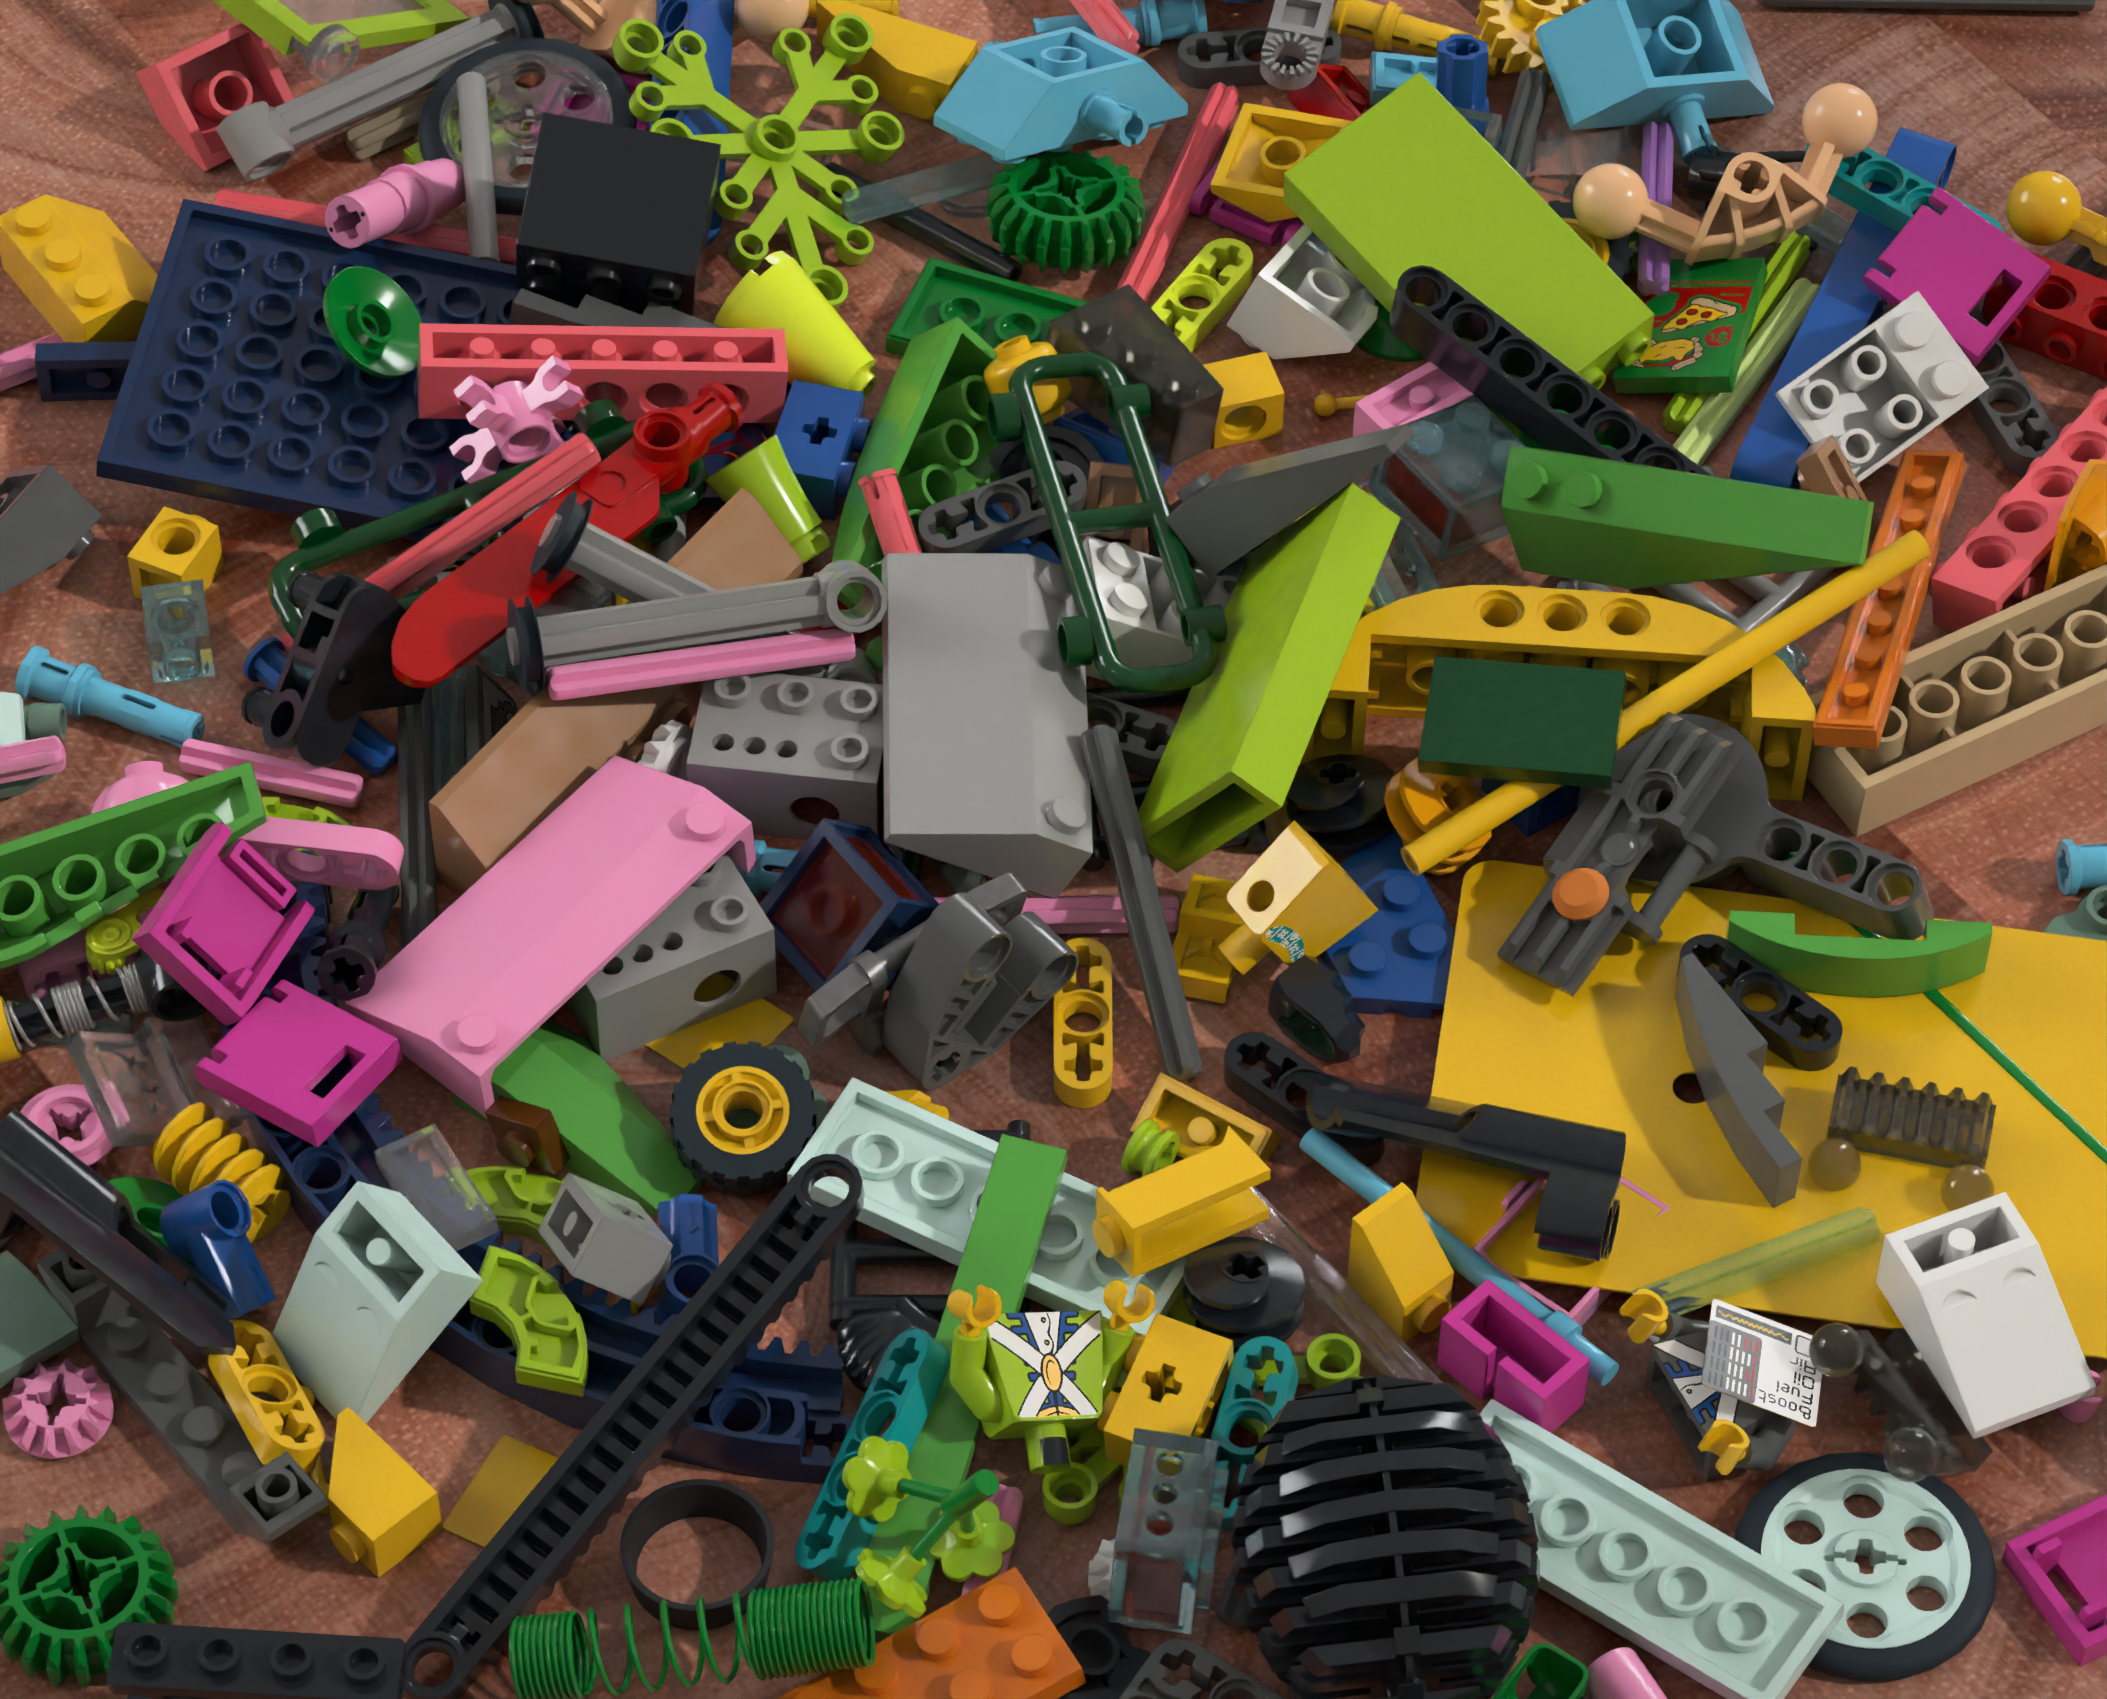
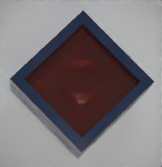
M823 818L759 905L774 927L775 946L809 985L817 991L847 968L849 961L866 950L875 953L928 920L939 903L870 827ZM901 967L888 975L887 986L898 973V971L901 969Z

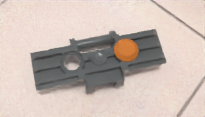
M1667 712L1619 782L1613 781L1612 789H1592L1543 858V866L1549 881L1497 953L1498 957L1573 997L1619 932L1645 944L1656 945L1663 935L1660 926L1704 863L1712 864L1719 855L1717 846L1707 837L1692 830V828L1744 754L1743 748L1679 716ZM1664 789L1673 794L1670 805L1661 812L1650 814L1639 809L1642 798L1652 790ZM1671 850L1680 852L1640 911H1634L1625 885L1644 855L1648 854L1661 860V858L1665 859Z

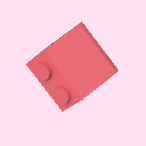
M241 22L231 25L135 72L160 124L203 171H207L232 158L216 130L226 117L242 107L255 102H267L269 107L275 108L294 99L268 43Z

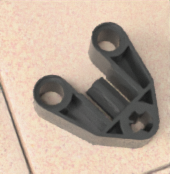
M954 894L941 902L930 915L889 993L881 1039L882 1044L924 1088L934 1090L942 1087L999 1050L1056 995L1077 970L1079 963L1078 955L1034 912L1019 914L1002 928L969 894Z

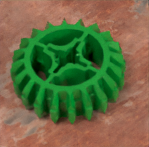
M1090 149L1082 154L1073 153L1070 150L1054 153L1043 151L1039 156L1028 155L1024 162L1005 164L1004 171L994 175V181L990 187V197L987 198L986 216L989 218L992 241L1001 244L1002 253L1009 256L1017 255L1019 265L1036 263L1039 265L1040 272L1051 267L1061 269L1063 274L1068 269L1079 268L1084 273H1088L1092 265L1109 268L1112 258L1124 259L1127 257L1128 249L1136 246L1138 237L1141 234L1142 223L1145 217V204L1142 203L1143 194L1139 187V180L1129 175L1127 166H1114L1111 156L1096 158L1092 156Z
M79 1504L74 1514V1519L62 1521L61 1517L51 1510L48 1518V1527L40 1530L28 1523L25 1524L23 1531L25 1543L5 1541V1549L3 1550L5 1562H0V1642L4 1655L9 1658L11 1663L21 1661L23 1670L28 1673L31 1679L47 1670L49 1681L58 1688L68 1675H76L78 1684L86 1690L92 1674L103 1672L107 1678L117 1625L121 1622L173 1625L176 1618L174 1605L178 1604L179 1589L177 1580L173 1579V1575H175L173 1559L168 1555L167 1551H163L161 1540L154 1530L143 1532L141 1523L137 1521L134 1514L118 1523L116 1513L109 1506L97 1518H89L88 1511ZM75 1584L80 1586L84 1597H89L91 1609L86 1608L82 1596H76Z

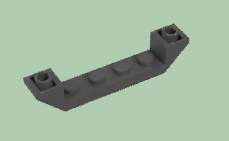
M58 1248L37 1261L38 1270L51 1294L77 1325L80 1339L78 1342L84 1353L237 1533L271 1542L328 1505L327 1497L287 1451L266 1465L260 1462L235 1414L157 1324L62 1249Z

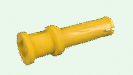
M1337 0L1330 24V29L1335 30L1340 37L1346 35L1374 43L1375 50L1381 52L1391 51L1395 47L1437 58V42L1444 41L1453 34H1468L1480 40L1478 35L1471 34L1470 32L1404 14L1403 8L1399 7L1398 3L1391 1L1385 6L1367 0ZM1487 43L1488 53L1490 51L1492 43ZM1488 56L1487 74L1489 76H1496L1502 58H1490Z

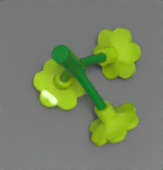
M869 1436L860 1444L858 1456L848 1460L842 1472L843 1483L849 1490L846 1498L848 1511L853 1516L862 1518L869 1516L872 1520L885 1522L894 1515L898 1502L909 1495L939 1502L942 1509L937 1520L913 1547L905 1546L894 1559L888 1556H881L868 1548H864L858 1554L859 1564L855 1567L856 1573L868 1586L873 1588L878 1599L893 1610L902 1609L907 1615L913 1618H920L926 1611L924 1603L928 1597L925 1590L913 1579L927 1564L924 1556L928 1552L932 1557L941 1561L943 1573L952 1581L962 1582L973 1575L981 1579L996 1577L1003 1568V1555L1013 1549L1016 1540L1013 1528L1008 1523L1000 1520L998 1507L991 1501H987L999 1489V1481L996 1475L990 1470L981 1469L954 1490L914 1481L909 1470L906 1468L909 1458L906 1446L898 1441L891 1440L886 1442L881 1437Z

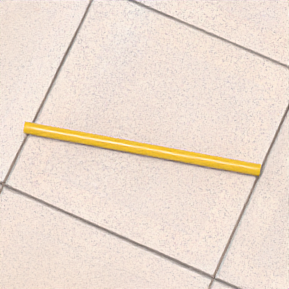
M1911 530L1865 559V565H1857L1850 568L1624 709L1617 751L1656 728L1667 712L1674 715L1680 713L1930 556V548L1925 538L1918 531ZM1508 781L1400 849L1402 859L1408 869L1414 875L1419 876L1563 785Z

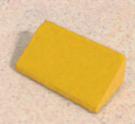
M1162 1072L1158 1075L1130 1131L1135 1132L1143 1121L1152 1119L1159 1124V1131L1161 1133H1165L1167 1130L1179 1133L1180 1145L1177 1155L1183 1159L1210 1147L1222 1144L1228 1126L1264 1163L1276 1150L1283 1137L1268 1127Z

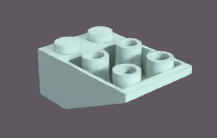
M357 1181L316 1231L272 1336L292 1372L305 1386L313 1391L318 1401L336 1420L337 1415L349 1407L367 1424L483 1280L400 1192Z

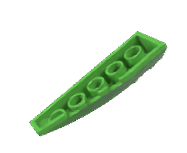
M958 316L911 338L871 426L844 503L832 562L853 560L867 568L881 583L884 554L862 489L859 488L857 482L860 478L869 476L870 479H873L872 473L888 468L896 469V477L917 539L918 521L920 515L927 507L1001 480L989 461L990 454L1001 443H993L989 434L986 401L990 392L983 378L984 370L997 357L994 349ZM945 526L936 529V534L943 533L946 538L951 535ZM852 582L846 584L840 590L837 599L849 609L854 608L863 596L862 583Z
M1510 446L1501 501V510L1522 571L1626 589H1642L1669 584H1689L1716 579L1745 578L1772 573L1865 565L1874 502L1516 446Z

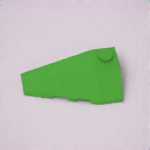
M548 1018L494 1069L491 1084L495 1101L499 1096L551 1110L560 1130L559 1134L570 1156L564 1167L597 1185L637 1201L646 1213L657 1219V1208L660 1202L671 1200L678 1194H694L702 1185L693 1178L692 1171L688 1167H683L678 1159L676 1146H673L671 1133L585 1038ZM453 1093L455 1105L490 1124L487 1118Z

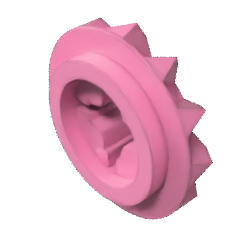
M64 1084L51 1087L34 1096L20 1111V1113L88 1166L94 1163L105 1166L111 1149L121 1146L122 1120L119 1109L107 1094L97 1088L82 1084ZM54 1122L59 1127L64 1126L71 1131L80 1126L83 1140L80 1141L78 1139L75 1141L67 1136L59 1141Z
M67 1357L61 1366L45 1367L38 1362L34 1373L26 1378H14L13 1389L10 1395L2 1399L4 1425L10 1439L23 1451L48 1459L74 1456L95 1445L108 1430L114 1413V1403L109 1383H104L99 1378L93 1365L85 1369L75 1367ZM60 1392H65L69 1406L62 1407L59 1416L55 1417L54 1425H51L46 1406L52 1405L55 1396H58Z

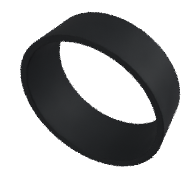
M689 1479L674 1482L655 1490L645 1497L629 1515L620 1540L622 1563L635 1597L641 1606L650 1615L661 1621L659 1606L664 1598L650 1591L636 1575L638 1558L647 1541L657 1531L672 1522L690 1517H713L727 1521L743 1530L756 1545L761 1558L762 1567L756 1577L744 1589L738 1592L741 1598L742 1616L747 1613V1601L753 1588L758 1591L760 1587L763 1590L766 1587L774 1552L772 1525L761 1505L743 1490L731 1484L710 1479ZM732 1596L718 1602L705 1604L707 1630L735 1621ZM664 1599L668 1603L670 1626L686 1630H699L696 1605L681 1604Z

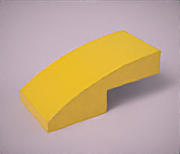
M1193 874L1180 910L1178 933L1172 947L1184 995L1187 997L1222 1004L1226 1003L1236 968L1224 956L1218 946L1244 923L1243 919L1226 900L1228 891L1236 884L1234 881Z

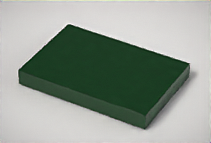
M1435 656L1418 756L1419 773L1612 789L1626 691V671Z

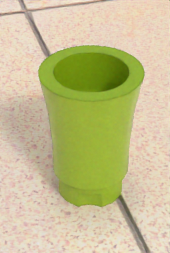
M777 434L704 480L725 503L741 488L751 492L802 559L803 564L832 545L827 534L820 526H817L822 520L807 499L793 473Z

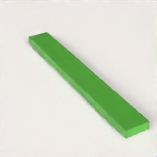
M1005 1134L1001 1135L950 1294L957 1289L970 1293L973 1298V1308L977 1301V1286L982 1284L995 1290L1001 1297V1314L1019 1313L1068 1160L1066 1149ZM946 1304L935 1340L947 1348L950 1354L951 1365L953 1331L956 1326L961 1325V1320L952 1316ZM949 1365L947 1375L909 1455L906 1468L909 1470L914 1481L954 1490L966 1479L982 1429V1423L980 1419L975 1417L952 1387L949 1378ZM912 1495L899 1501L892 1518L878 1523L867 1548L881 1556H888L894 1559L905 1546L913 1547L937 1520L942 1510L941 1503ZM929 1552L924 1556L927 1564L913 1579L925 1590L927 1597L939 1560L932 1557ZM867 1585L872 1604L875 1639L883 1640L921 1619V1617L913 1618L907 1615L902 1609L893 1610L878 1599L873 1588Z

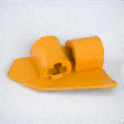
M2089 459L2071 490L2058 521L2044 591L2107 564V460Z

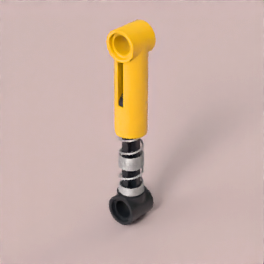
M185 942L180 944L185 951L209 972L207 962ZM140 948L137 953L136 962H133L132 965H124L122 971L116 967L112 977L95 981L92 977L88 976L86 985L80 986L77 980L74 983H66L65 986L61 984L60 987L51 988L50 996L39 999L36 994L32 993L30 1002L14 1007L10 1001L5 1003L3 997L0 996V1064L21 1058L20 1051L23 1049L24 1042L31 1047H35L38 1038L54 1034L58 1038H63L65 1033L70 1036L76 1032L80 1033L81 1030H89L90 1027L94 1029L95 1020L110 1016L113 1020L119 1021L122 1012L132 1009L136 1015L139 1012L143 1013L144 1011L151 1010L161 1020L181 1022L198 1017L206 1012L207 1009Z

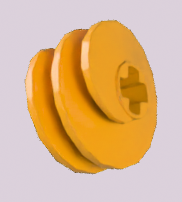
M1417 757L1409 762L1403 770L1395 774L1386 784L1384 802L1389 819L1400 835L1403 845L1406 846L1481 798L1467 777L1419 773ZM1491 831L1425 872L1439 876L1457 872L1467 861H1470L1482 850L1483 846L1492 837Z

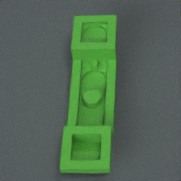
M1730 910L1726 940L1798 989L1838 996L1889 997L1945 988L1985 972L1992 937V923L1926 920L1923 940L1795 934V913Z

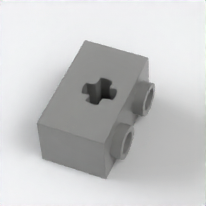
M568 1172L538 1230L539 1234L572 1276L643 1305L651 1287L656 1288L659 1286L669 1270L671 1262L670 1251L673 1244L637 1201Z

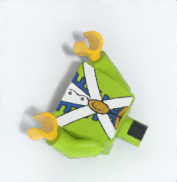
M1121 1280L1110 1282L1104 1290L1103 1300L1106 1307L1112 1312L1110 1319L1105 1320L1102 1318L1101 1310L1001 1314V1297L995 1290L982 1284L977 1286V1301L973 1308L972 1295L964 1290L957 1289L948 1296L947 1306L949 1312L953 1317L961 1320V1325L956 1326L953 1331L950 1383L975 1417L981 1420L984 1433L993 1440L1025 1438L1031 1474H1052L1069 1469L1071 1461L1067 1436L1078 1434L1100 1420L1103 1403L1109 1392L1115 1390L1124 1367L1126 1354L1135 1334L1130 1323H1140L1146 1320L1152 1314L1155 1307L1154 1293L1144 1284L1140 1283L1137 1286L1133 1301L1124 1307L1128 1285Z

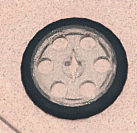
M529 37L506 40L478 49L455 63L436 82L425 101L418 126L420 152L424 161L446 158L453 160L463 170L457 79L460 75L467 72L482 74L486 79L487 97L494 101L493 105L488 109L496 214L522 216L529 180H516L510 176V172L519 165L533 163L543 112L634 129L637 128V118L629 108V100L632 95L625 80L606 60L582 46L559 39ZM525 73H539L545 77L542 84L535 88H521L515 84V81ZM576 94H586L594 99L590 106L581 110H572L563 105L566 99ZM524 122H533L531 130H522Z

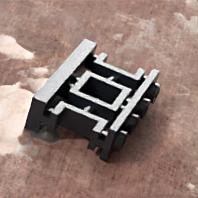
M121 1622L117 1625L107 1683L109 1690L113 1694L128 1695L127 1699H403L407 1677L406 1666H404L406 1649L404 1641L399 1638Z

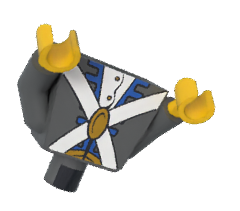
M1645 1288L1638 1289L1623 1304L1619 1312L1622 1316H1628L1635 1320L1628 1328V1335L1634 1343H1643L1648 1338L1655 1342L1651 1344L1645 1382L1706 1482L1720 1475L1726 1476L1730 1474L1733 1468L1758 1471L1771 1469L1793 1438L1797 1421L1703 1386L1701 1379L1709 1321L1687 1319L1669 1312L1665 1302L1658 1294Z

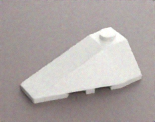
M1304 224L1260 271L1226 326L1238 333L1250 347L1263 352L1266 351L1268 356L1274 360L1349 353L1377 320L1379 307L1375 306L1376 298Z

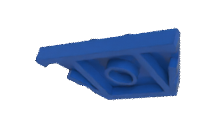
M1394 827L1389 834L1374 844L1356 850L1340 865L1379 910L1319 956L1326 966L1341 976L1344 992L1350 997L1351 1002L1355 1004L1354 1011L1356 1013L1381 1015L1386 1012H1397L1405 1017L1432 1019L1433 1009L1444 1010L1455 932L1424 875H1414L1404 863L1400 853V849L1404 845Z

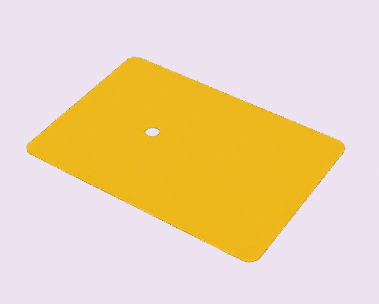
M1488 860L1475 864L1465 873L1462 882L1431 1096L1474 1105L1487 1103L1625 1132L1626 1146L1621 1176L1671 1207L1657 1216L1663 1210L1662 1208L1620 1182L1615 1199L1620 1200L1616 1235L1608 1260L1602 1259L1600 1263L1543 1251L1537 1247L1539 1234L1534 1233L1540 1201L1544 1192L1543 1189L1485 1251L1494 1264L1518 1279L1584 1288L1597 1287L1600 1290L1634 1294L1638 1289L1645 1288L1655 1292L1664 1299L1712 1305V1301L1717 1299L1744 1310L1906 1332L1876 1284L1885 1235L2006 1192L2040 1245L2083 1355L2085 1357L2107 1360V1164L1924 993L1889 997H1850L1801 990L1835 1013L1841 1021L1843 1031L1837 1059L1831 1066L1820 1071H1804L1795 1068L1767 1049L1763 1074L1785 1099L1780 1132L1802 1157L1795 1197L1775 1208L1770 1205L1736 1158L1706 1100L1701 1103L1692 1104L1680 1100L1673 1091L1674 1081L1685 1074H1696L1687 1053L1675 999L1678 983L1677 971L1683 945L1692 937L1702 934L1717 935L1726 939L1730 910L1795 913V934L1864 938L1848 922L1792 899L1688 886L1660 926L1663 935L1656 945L1645 944L1619 932L1572 997L1505 962L1497 955L1507 938L1549 881L1544 867ZM1629 881L1626 883L1625 888L1631 899L1634 911H1640L1656 887L1639 885ZM1934 918V919H1933V920L1953 921V920L1938 919V918ZM1992 926V937L1985 972L1966 981L1937 990L2107 1149V941ZM1923 935L1915 940H1923ZM1714 963L1706 967H1714L1719 970V966ZM1726 984V990H1730L1731 987ZM1751 993L1741 999L1746 1007L1756 1012H1767L1777 1006L1770 996L1763 993ZM1789 1014L1787 1017L1793 1020V1015ZM1816 1033L1810 1038H1805L1800 1035V1039L1805 1042H1808L1810 1039L1814 1037L1820 1039L1821 1041L1823 1038L1822 1036ZM1423 1148L1416 1200L1425 1213L1473 1250L1477 1243L1507 1212V1210L1501 1207L1506 1195L1520 1180L1525 1179L1532 1185L1538 1177L1492 1167L1488 1164Z

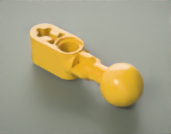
M2036 171L2022 177L2013 186L2006 202V216L2011 229L2019 238L2037 246L2054 245L2067 238L2090 249L2093 260L2107 267V217L2082 207L2080 194L2067 177L2053 171Z

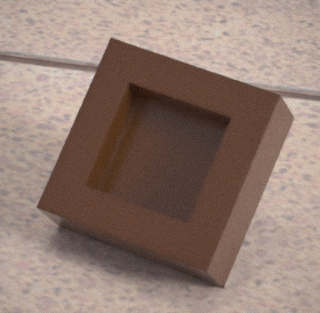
M499 1096L485 1112L497 1138V1148L510 1163L523 1168L530 1166L556 1175L570 1159L551 1110Z

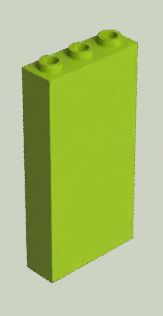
M1420 72L1284 173V202L1389 313H1391L1398 280L1403 272L1411 267L1420 265L1434 267L1598 390L1606 381L1607 374L1622 363L1625 366L1634 364L1648 351L1652 344L1654 313ZM1414 303V304H1416V305H1418V306L1427 307V306H1425V305H1423V304ZM1460 338V339H1462V340H1464V341H1467V342H1473V341H1471V340H1469V339ZM1507 373L1508 375H1510V376H1512V377L1521 378V377H1519V376H1517V375H1515V374H1509V373ZM1486 404L1485 414L1517 445L1521 430Z
M1353 482L1255 549L1246 559L1224 611L1227 637L1225 642L1217 643L1218 663L1210 677L1201 684L1192 686L1138 811L1148 853L1176 873L1283 806L1401 517L1381 504L1375 496L1362 490Z

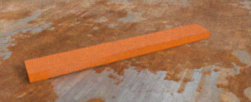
M1927 450L1903 451L1869 557L1911 530L1918 531L1925 538L1930 548V556L1853 604L1813 724L1814 746L1878 749L1965 472L1964 453Z

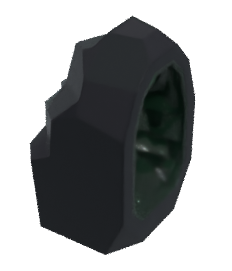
M1303 955L1276 977L1269 992V1014L1285 1036L1309 1055L1323 1062L1338 1064L1360 1055L1361 1038L1366 1026L1354 1011L1355 1004L1353 1003L1352 994L1343 987L1341 976L1315 957Z

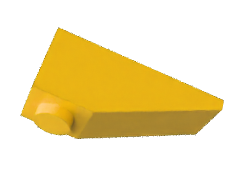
M816 0L817 42L823 47V34L834 17L839 14L850 13L865 20L872 29L873 43L860 62L846 67L855 75H864L870 78L876 84L879 95L897 111L913 115L917 118L934 122V113L978 54V41L848 1Z

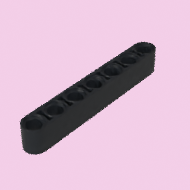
M1420 265L1409 268L1399 278L1389 321L1393 332L1546 450L1712 476L1443 272L1434 267ZM1414 303L1423 304V305H1425V306H1427V307L1418 306V305H1416V304H1414ZM1460 338L1469 339V340H1471V341H1473V342H1467V341H1464V340H1462V339H1460ZM1507 373H1509V374H1515V375H1517V376H1519V377H1521V378L1512 377V376L1508 375ZM1554 409L1563 410L1569 414L1559 413ZM1601 445H1609L1616 450L1607 449Z

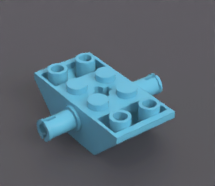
M1591 0L1539 26L1535 31V36L1570 130L1647 124L1651 121L1655 123H1671L1682 152L1683 162L1691 165L1693 160L1692 154L1694 157L1696 154L1715 156L1719 151L1706 119L1771 113L1775 108L1739 11L1729 0Z
M1072 26L1005 43L995 40V45L992 42L986 43L934 113L933 125L955 136L959 143L975 146L992 155V159L996 162L1017 164L1024 162L1028 155L1043 151H1068L1073 148V144L1091 139L1102 141L1117 139L1127 147H1131V142L1137 145L1145 138L1148 129L1159 128L1164 125L1166 120L1188 115V103L1145 60Z

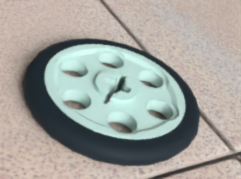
M1865 1452L1827 1454L1800 1462L1768 1481L1748 1503L1735 1530L1734 1540L1803 1580L1816 1584L1822 1591L1844 1603L1842 1619L1808 1665L1834 1677L1864 1682L1891 1681L1931 1671L1960 1653L1982 1629L1994 1601L1997 1572L1992 1547L1975 1512L1952 1487L1923 1468L1895 1457ZM1852 1495H1866L1879 1504L1881 1512L1872 1518L1856 1517L1848 1512L1843 1502ZM1794 1521H1807L1819 1529L1822 1538L1813 1544H1799L1792 1541L1786 1535L1784 1527ZM1912 1528H1928L1940 1537L1943 1544L1936 1550L1920 1551L1913 1548L1906 1541L1904 1534ZM1864 1555L1869 1557V1563L1874 1567L1872 1574L1860 1573L1858 1563H1855L1856 1556ZM1916 1587H1929L1941 1594L1945 1604L1935 1611H1923L1914 1607L1909 1602L1906 1594ZM1855 1614H1871L1883 1623L1885 1631L1875 1638L1859 1637L1850 1630L1847 1620Z

